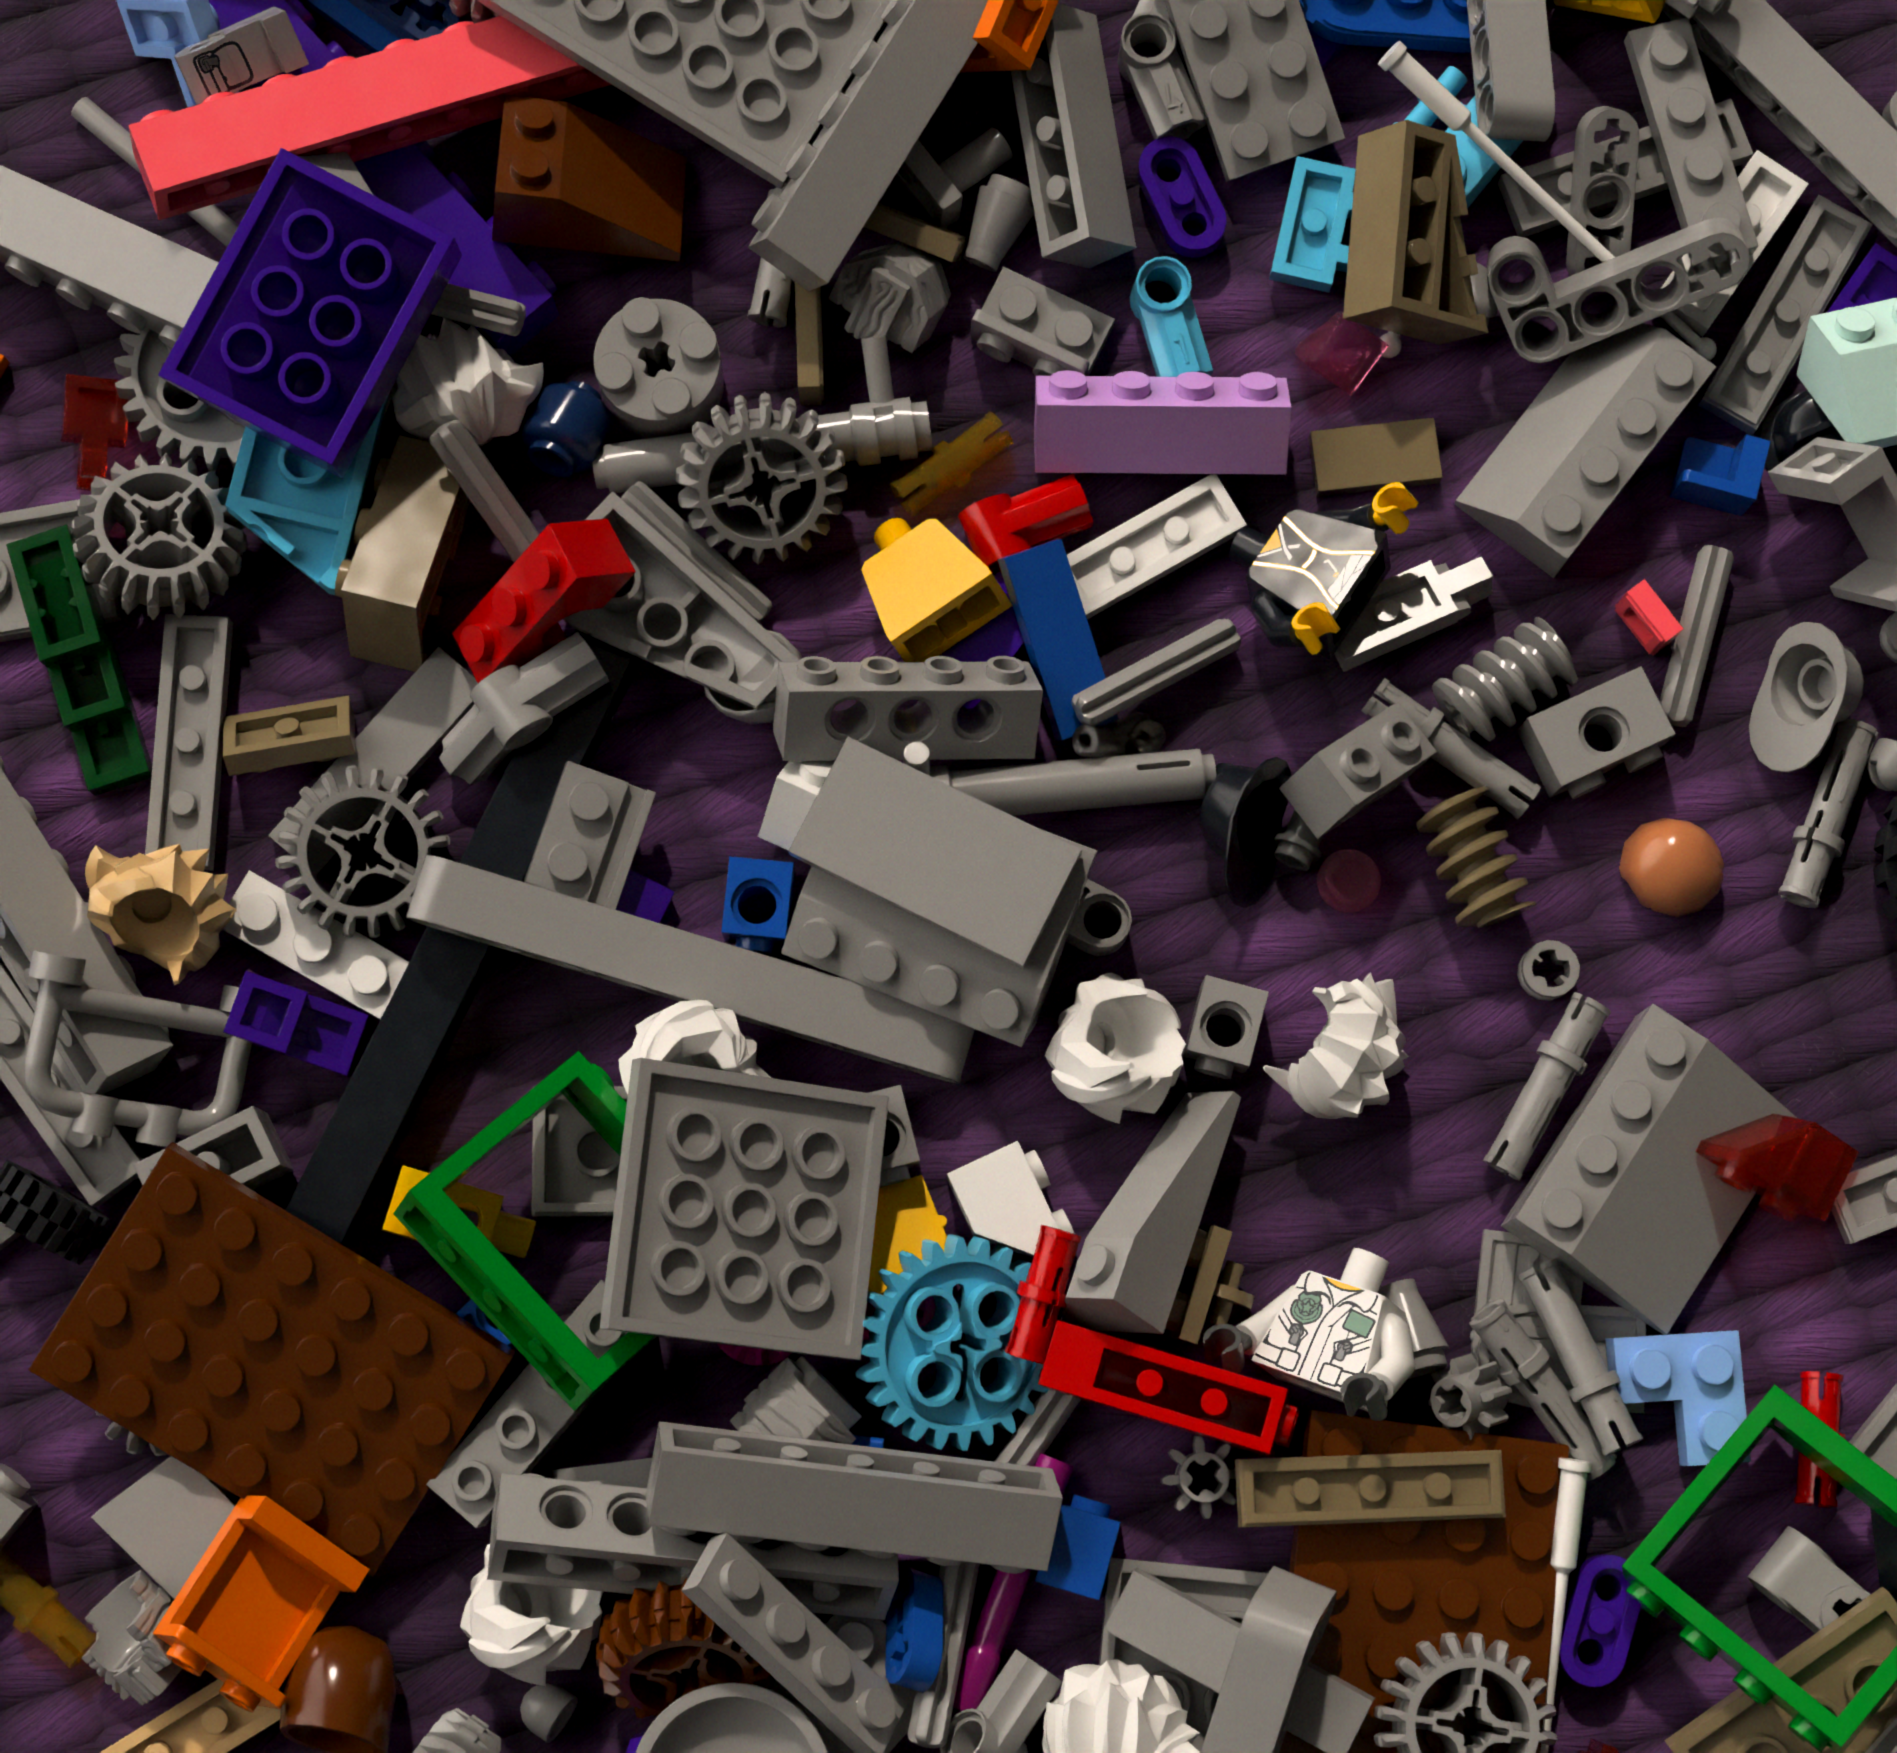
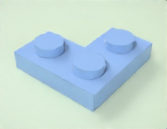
M116 0L135 55L171 59L187 107L195 106L196 103L174 55L191 45L207 39L208 35L220 30L218 15L209 3V0Z
M1739 1330L1605 1339L1608 1371L1615 1370L1621 1381L1616 1388L1624 1404L1674 1401L1679 1466L1707 1465L1747 1418ZM1750 1454L1743 1462H1751Z

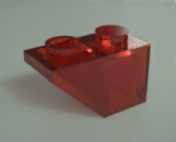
M1775 1113L1701 1140L1695 1151L1717 1166L1714 1173L1717 1179L1743 1192L1750 1193L1751 1190L1757 1192L1762 1196L1759 1202L1760 1207L1790 1222H1795L1798 1214L1826 1221L1859 1154L1853 1147L1816 1122Z

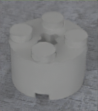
M634 298L627 302L623 309L606 323L599 334L594 350L595 375L604 403L619 426L636 437L647 439L690 432L697 421L708 423L711 419V409L715 405H720L724 391V378L715 332L699 313L682 303L668 299ZM661 364L670 366V372L660 369L655 377L649 375L648 371L651 368L658 369Z

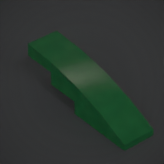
M66 524L8 543L6 546L39 661L48 669L64 727L72 733L87 789L97 796L151 778L152 763L93 586L88 585L83 578V564L79 562L73 552V544L76 541L72 537L71 528Z

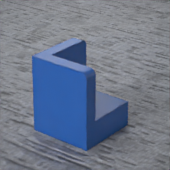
M1746 434L1734 449L1693 437L1687 438L1682 444L1669 497L1742 516L1757 499L1771 441Z

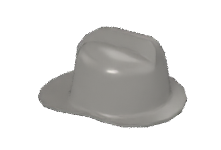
M1802 622L1789 627L1782 634L1772 651L1765 677L1754 702L1749 723L1750 742L1758 760L1771 770L1789 773L1805 768L1822 752L1831 736L1834 725L1845 721L1857 709L1863 696L1864 678L1861 666L1856 659V651L1853 648L1842 645L1836 634L1821 623Z

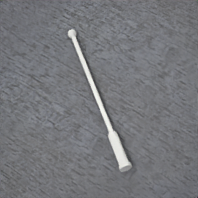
M1401 41L1395 43L1378 63L1384 71L1389 70L1451 130L1463 131L1602 263L1615 258L1471 122V112L1406 51L1407 47ZM1673 311L1660 316L1693 350L1708 361L1714 358L1717 348L1712 339L1707 337L1700 338Z
M1559 1457L1558 1468L1561 1469L1550 1562L1556 1571V1588L1545 1704L1554 1705L1568 1578L1569 1573L1577 1568L1587 1474L1591 1473L1592 1462ZM1552 1718L1543 1719V1730L1551 1731ZM1541 1743L1540 1753H1548L1549 1745Z

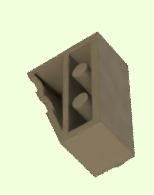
M1404 120L1358 136L1343 319L1437 345L1488 333L1485 313L1476 314L1470 276L1478 274L1475 254H1466L1460 217L1468 215L1456 136L1454 134Z
M398 435L391 457L382 456L377 465L373 484L376 497L371 509L363 507L360 511L354 533V542L358 546L352 561L344 559L341 562L335 582V596L341 597L343 601L351 657L416 672L428 657V654L424 652L422 631L428 615L439 618L443 597L436 595L447 561L455 560L471 501L433 449L430 442Z

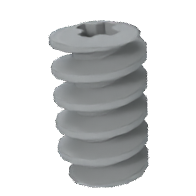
M1534 617V625L1531 623L1520 624L1514 630V639L1502 636L1494 643L1493 653L1481 650L1473 658V667L1467 664H1460L1452 672L1453 682L1447 678H1440L1434 682L1432 689L1439 708L1453 728L1463 733L1469 739V733L1475 730L1485 740L1490 742L1496 736L1490 719L1496 717L1504 725L1511 728L1516 724L1511 705L1517 703L1522 709L1531 714L1537 709L1532 695L1533 690L1537 689L1546 698L1552 700L1557 696V690L1552 679L1554 676L1557 675L1570 686L1576 684L1578 678L1572 664L1571 655L1558 634L1545 620L1540 617Z

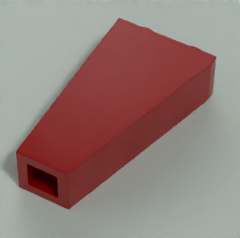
M1059 1320L1056 1321L1038 1382L1040 1386L1221 1443H1227L1228 1445L1270 1458H1274L1277 1445L1285 1448L1290 1447L1300 1412L1298 1407L1289 1405L1291 1394L1287 1388Z

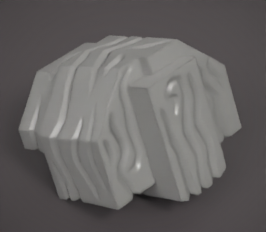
M896 242L862 251L858 256H855L846 263L828 299L837 305L842 304L843 308L851 313L844 328L848 333H854V338L863 339L886 336L887 341L890 340L895 344H901L903 349L913 353L917 347H920L921 344L932 336L948 304L951 292L940 260L925 251L902 242Z
M801 1356L796 1361L787 1357L769 1374L768 1379H764L758 1385V1389H754L744 1399L746 1404L743 1407V1412H738L730 1422L737 1431L852 1444L856 1438L849 1429L862 1416L822 1374Z
M142 1569L118 1584L84 1618L87 1623L92 1624V1629L96 1631V1641L82 1656V1659L85 1663L89 1664V1667L96 1669V1673L100 1677H105V1683L112 1685V1690L115 1693H120L122 1700L132 1696L141 1706L159 1696L182 1670L181 1667L165 1656L171 1646L152 1634L174 1599L160 1585L154 1583Z

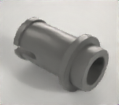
M1294 809L1285 832L1275 836L1273 842L1277 849L1274 856L1289 867L1308 871L1311 864L1319 862L1322 857V852L1318 848L1324 835L1317 839Z

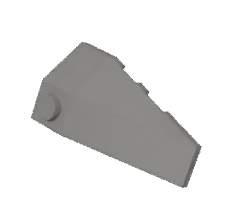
M612 491L585 520L608 518L636 573L603 608L580 611L565 617L563 620L580 632L754 709H758L776 690L778 662H798L799 659Z
M1234 1091L1185 1093L1087 1235L1065 1297L1067 1308H1063L1061 1321L1093 1331L1164 1333L1241 1100L1238 1094Z

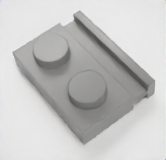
M567 761L524 882L616 910L656 792L629 784V782Z

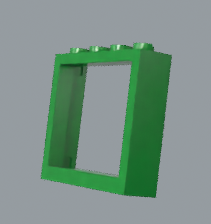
M579 1051L411 1188L393 1213L573 1411L577 1410L657 1336L628 1332L604 1355L597 1359L449 1198L445 1191L562 1094L614 1151L621 1156L627 1103L615 1091L614 1084L609 1075L598 1065L589 1063Z
M1774 1384L1622 1565L1624 1579L1631 1584L1625 1592L1639 1602L1641 1608L1653 1617L1657 1618L1664 1611L1684 1627L1678 1636L1700 1657L1711 1662L1717 1655L1736 1670L1738 1674L1732 1681L1757 1704L1765 1708L1772 1700L1793 1718L1788 1724V1728L1803 1742H1808L1820 1753L1826 1746L1835 1753H1843L1897 1688V1646L1841 1714L1836 1717L1655 1568L1656 1564L1770 1429L1897 1528V1479Z

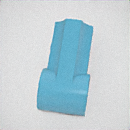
M1168 256L1155 257L1147 261L1139 269L1130 294V308L1135 317L1140 320L1156 377H1177L1182 373L1193 371L1206 373L1211 376L1213 373L1212 364L1190 294L1192 288L1191 276L1186 266L1177 259ZM1152 281L1165 282L1172 287L1176 299L1169 303L1156 302L1148 296L1145 285Z

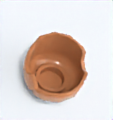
M1661 818L1640 825L1624 842L1619 866L1621 877L1627 881L1641 905L1651 908L1652 911L1674 917L1701 911L1719 893L1724 879L1722 871L1725 868L1719 848L1714 839L1704 829L1689 821Z

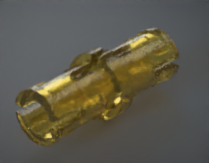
M989 411L983 419L949 444L943 440L935 445L932 450L934 455L899 480H895L890 484V488L896 498L900 496L904 498L920 486L917 492L900 503L908 514L912 517L916 516L921 509L954 485L959 488L963 487L972 480L971 472L1003 449L1013 445V439L1008 430L1004 432L999 431L987 441H983L984 438L1004 425L993 412Z
M0 1550V1605L15 1617L13 1626L22 1634L30 1631L65 1663L67 1668L73 1669L83 1660L82 1656L87 1652L85 1650L88 1647L90 1648L96 1641V1632L93 1633L57 1601L60 1597V1593L51 1585L43 1588L8 1556L6 1551Z

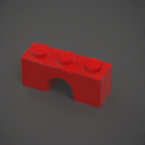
M608 518L549 523L452 634L477 683L503 667L509 665L522 667L555 646L561 640H565L566 636L558 623L560 620L580 611L603 608L636 571Z

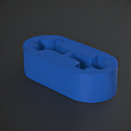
M904 1568L899 1573V1582L886 1615V1678L891 1684L925 1692L934 1683L942 1661L943 1583L938 1576L911 1568Z

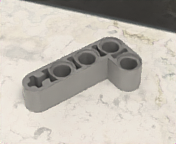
M1716 217L1703 220L1553 283L1542 253L1534 242L1525 237H1507L1496 243L1488 254L1486 266L1490 291L1514 348L1524 359L1530 362L1543 363L1557 359L1733 286L1741 281L1748 271L1750 256L1744 237L1737 225L1728 219ZM1721 242L1727 259L1715 264L1714 259L1710 256L1709 247ZM1687 253L1696 273L1690 277L1687 276L1681 256ZM1514 259L1525 260L1533 267L1529 277L1518 283H1510L1503 280L1499 276V270L1505 263ZM1665 266L1675 272L1670 284L1663 289H1647L1641 284L1642 277L1646 271L1653 267ZM1604 291L1615 297L1614 304L1604 313L1590 314L1581 308L1583 300L1592 292ZM1536 316L1549 317L1556 323L1551 334L1539 339L1530 338L1525 335L1522 328L1529 319Z
M1273 1566L1254 1594L1242 1621L1201 1753L1280 1752L1309 1660L1318 1647L1329 1622L1337 1597L1336 1590L1279 1567Z

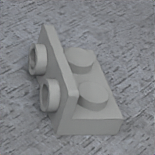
M1003 266L982 309H977L971 320L970 338L977 341V347L986 355L1002 362H1010L1011 358L1034 368L1033 373L1035 376H1051L1055 372L1065 370L1077 371L1085 376H1089L1114 327L1115 319Z

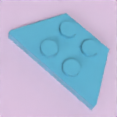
M389 394L343 479L284 449L245 426L225 503L227 512L327 593L335 595V582L341 562L344 559L348 560Z

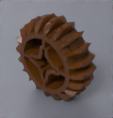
M687 1577L683 1584L672 1586L659 1580L656 1590L653 1591L635 1588L632 1599L616 1600L613 1612L603 1617V1626L599 1630V1643L596 1644V1665L599 1666V1677L603 1681L604 1693L615 1696L616 1705L619 1708L627 1709L634 1707L637 1718H645L650 1715L658 1716L678 1698L708 1685L737 1682L758 1685L767 1689L771 1688V1678L773 1676L681 1591L687 1581Z

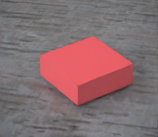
M1645 579L1627 591L1615 606L1616 613L1648 654L1653 656L1669 645L1683 630V627Z

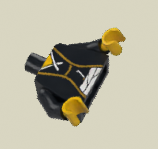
M1400 482L1387 484L1377 492L1373 502L1353 509L1318 511L1314 513L1298 509L1290 511L1285 515L1271 537L1249 527H1243L1239 530L1231 544L1229 559L1249 569L1246 581L1251 602V612L1271 645L1276 647H1306L1312 655L1319 653L1328 659L1332 658L1391 569L1387 534L1384 532L1390 528L1396 534L1404 533L1409 527L1410 520L1403 512L1418 506V501Z

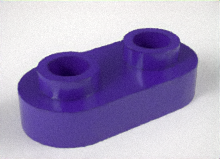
M1166 136L1150 142L1141 153L1137 177L1141 190L1166 242L1176 253L1185 257L1198 258L1210 254L1220 245L1226 228V213L1198 153L1191 144L1178 137ZM1162 168H1172L1178 173L1179 178L1172 182H1166L1158 177L1157 172ZM1189 221H1197L1204 227L1205 231L1198 236H1192L1184 231L1183 225Z
M1601 1554L1587 1559L1575 1574L1565 1609L1558 1665L1569 1679L1584 1686L1600 1687L1609 1684L1619 1676L1626 1662L1641 1604L1625 1592L1631 1584L1624 1579L1622 1565L1626 1562V1559L1620 1556ZM1604 1575L1611 1576L1616 1583V1592L1608 1600L1600 1599L1595 1590L1597 1580ZM1586 1639L1594 1640L1599 1649L1597 1659L1590 1664L1582 1663L1577 1652L1580 1643Z

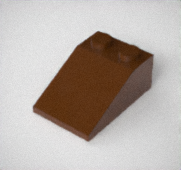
M504 95L494 198L492 241L679 262L687 157L569 102Z

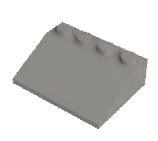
M1047 832L1082 849V855L1024 970L813 866L810 868L799 895L781 954L1022 1047L1038 1022L1098 851Z
M1652 1004L1634 1017L1501 1224V1227L1549 1259H1557L1560 1264L1559 1266L1619 1306L1625 1308L1661 1334L1667 1335L1801 1121L1707 1038L1660 1007Z

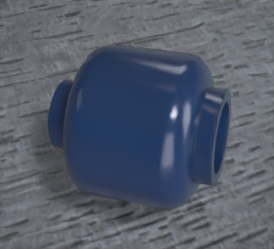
M572 381L568 384L554 383L544 387L539 392L522 427L521 438L525 449L528 451L529 460L534 466L552 476L569 477L573 474H580L592 469V462L600 454L612 429L613 420L609 409L602 401L601 395L590 385L579 381Z

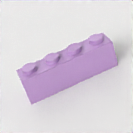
M1070 370L1058 371L1051 376H1036L1034 417L1035 472L1286 475L1292 408L1287 378H1275L1263 372H1250L1241 377H1211L1206 373L1194 371L1182 373L1177 377H1149L1137 371H1124L1114 376H1085L1080 372Z

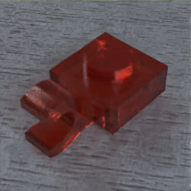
M66 374L63 390L61 442L80 444L76 477L77 490L91 491V483L95 476L106 479L107 447L125 448L128 435V420L123 406L129 399L120 398L115 383L120 380Z

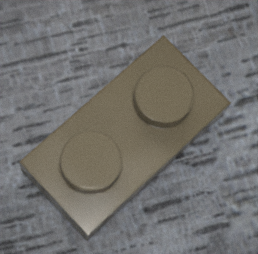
M349 695L224 717L223 759L229 776L249 772H266L278 767L313 761L325 762L337 757L355 754V714Z

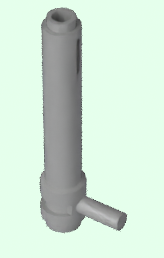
M886 336L863 338L861 343L870 402L852 404L849 411L818 415L819 422L816 430L832 428L836 441L830 449L842 450L845 462L856 461L859 466L881 464L880 457L899 455L900 461L918 459V452L933 450L927 402L911 403L910 397L894 399ZM691 432L604 444L603 451L592 462L597 489L609 488L610 493L612 491L614 493L626 492L638 481L644 482L649 488L680 485L676 482V468L688 464L680 457V448L683 443L698 442ZM762 437L765 445L772 451L778 453L794 451L796 456L803 455L789 443L775 438ZM741 441L729 447L717 459L709 479L722 476L723 469L737 464L742 459L743 447ZM753 457L754 473L752 475L767 473V471H760L757 458Z
M912 742L904 749V764L1012 816L1204 799L1206 790L1209 789L1217 777L1214 755H1202L1200 749L951 771L947 765L930 766L929 749L921 742Z

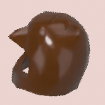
M355 1626L326 1627L316 1632L310 1638L289 1672L283 1694L288 1698L280 1710V1730L286 1738L293 1742L324 1753H387L396 1695L404 1694L401 1682L395 1675L394 1656L383 1640Z

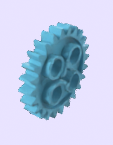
M948 1234L944 1251L938 1242L925 1239L922 1240V1260L914 1254L902 1250L898 1254L903 1272L898 1275L881 1268L878 1273L887 1289L883 1295L868 1291L867 1301L876 1309L873 1316H865L863 1321V1327L870 1332L869 1339L862 1342L861 1355L869 1357L870 1362L862 1366L855 1374L857 1378L865 1382H877L865 1398L867 1402L877 1407L887 1405L881 1419L893 1427L904 1422L902 1435L917 1442L925 1434L926 1444L942 1450L949 1437L953 1447L967 1451L972 1433L977 1441L989 1446L993 1444V1425L996 1424L1001 1429L1013 1434L1016 1431V1425L1012 1412L1018 1409L1033 1415L1035 1408L1027 1396L1031 1390L1045 1393L1049 1390L1038 1384L1039 1374L1044 1364L1005 1353L1022 1297L1016 1294L1020 1280L1026 1281L1031 1263L1021 1259L1011 1263L1012 1249L997 1244L990 1251L989 1240L973 1236L968 1246H966L963 1237ZM956 1284H959L960 1289L954 1299L952 1290ZM993 1292L997 1301L996 1310L991 1318L981 1322L978 1313L979 1304L983 1297ZM932 1296L936 1306L935 1315L927 1325L919 1327L916 1318L917 1308L924 1299ZM963 1332L965 1334L964 1343L954 1345L953 1352H951V1341L961 1339ZM995 1357L998 1365L997 1375L992 1383L982 1387L980 1383L981 1369L989 1359ZM934 1362L937 1369L936 1380L927 1391L920 1392L917 1383L919 1373L928 1363ZM961 1385L963 1394L959 1400H956L955 1396Z

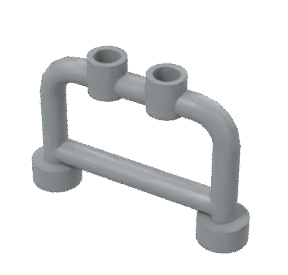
M33 950L28 976L39 978L41 982L25 1058V1083L31 1097L44 1110L60 1116L73 1118L71 1129L73 1132L111 1138L113 1124L137 1128L135 1141L167 1147L171 1142L175 1143L177 1134L192 1136L235 1115L242 1098L252 1047L250 1042L223 1033L239 987L224 984L219 1010L81 986L86 965L85 959ZM63 1009L227 1037L213 1102L203 1110L193 1111L167 1105L130 1101L59 1088L51 1077V1066Z

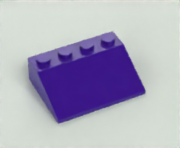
M280 148L158 376L284 449L343 479L462 257L457 242L453 236Z

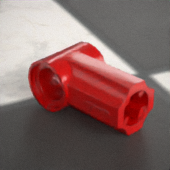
M1074 474L1014 497L1002 493L984 498L966 507L958 515L973 554L989 568L992 574L1000 571L997 559L1052 540L1066 538L1093 526L1087 498Z

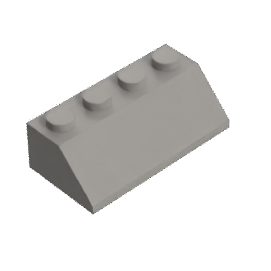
M1645 323L1571 352L1459 495L1454 505L1554 578L1696 395L1716 366L1666 329Z

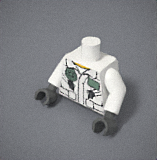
M1353 1248L1340 1280L1313 1271H1306L1301 1274L1295 1285L1290 1286L1253 1316L1237 1326L1230 1324L1214 1325L1203 1336L1205 1360L1213 1361L1215 1357L1222 1354L1224 1370L1234 1373L1241 1372L1245 1365L1244 1354L1253 1355L1251 1360L1276 1379L1343 1402L1349 1417L1354 1416L1358 1409L1368 1411L1370 1419L1374 1421H1381L1386 1418L1388 1400L1399 1390L1415 1369L1409 1325L1406 1323V1313L1387 1297L1378 1293L1390 1263L1376 1254L1359 1248Z

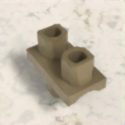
M1215 1225L1201 1226L1197 1230L1185 1266L1187 1271L1181 1290L1177 1291L1165 1327L1168 1330L1166 1338L1185 1344L1188 1342L1197 1345L1212 1298H1214V1303L1208 1323L1214 1325L1227 1324L1233 1305L1246 1309L1252 1308L1255 1296L1238 1289L1245 1268L1244 1265L1227 1260L1220 1283H1217L1232 1231Z

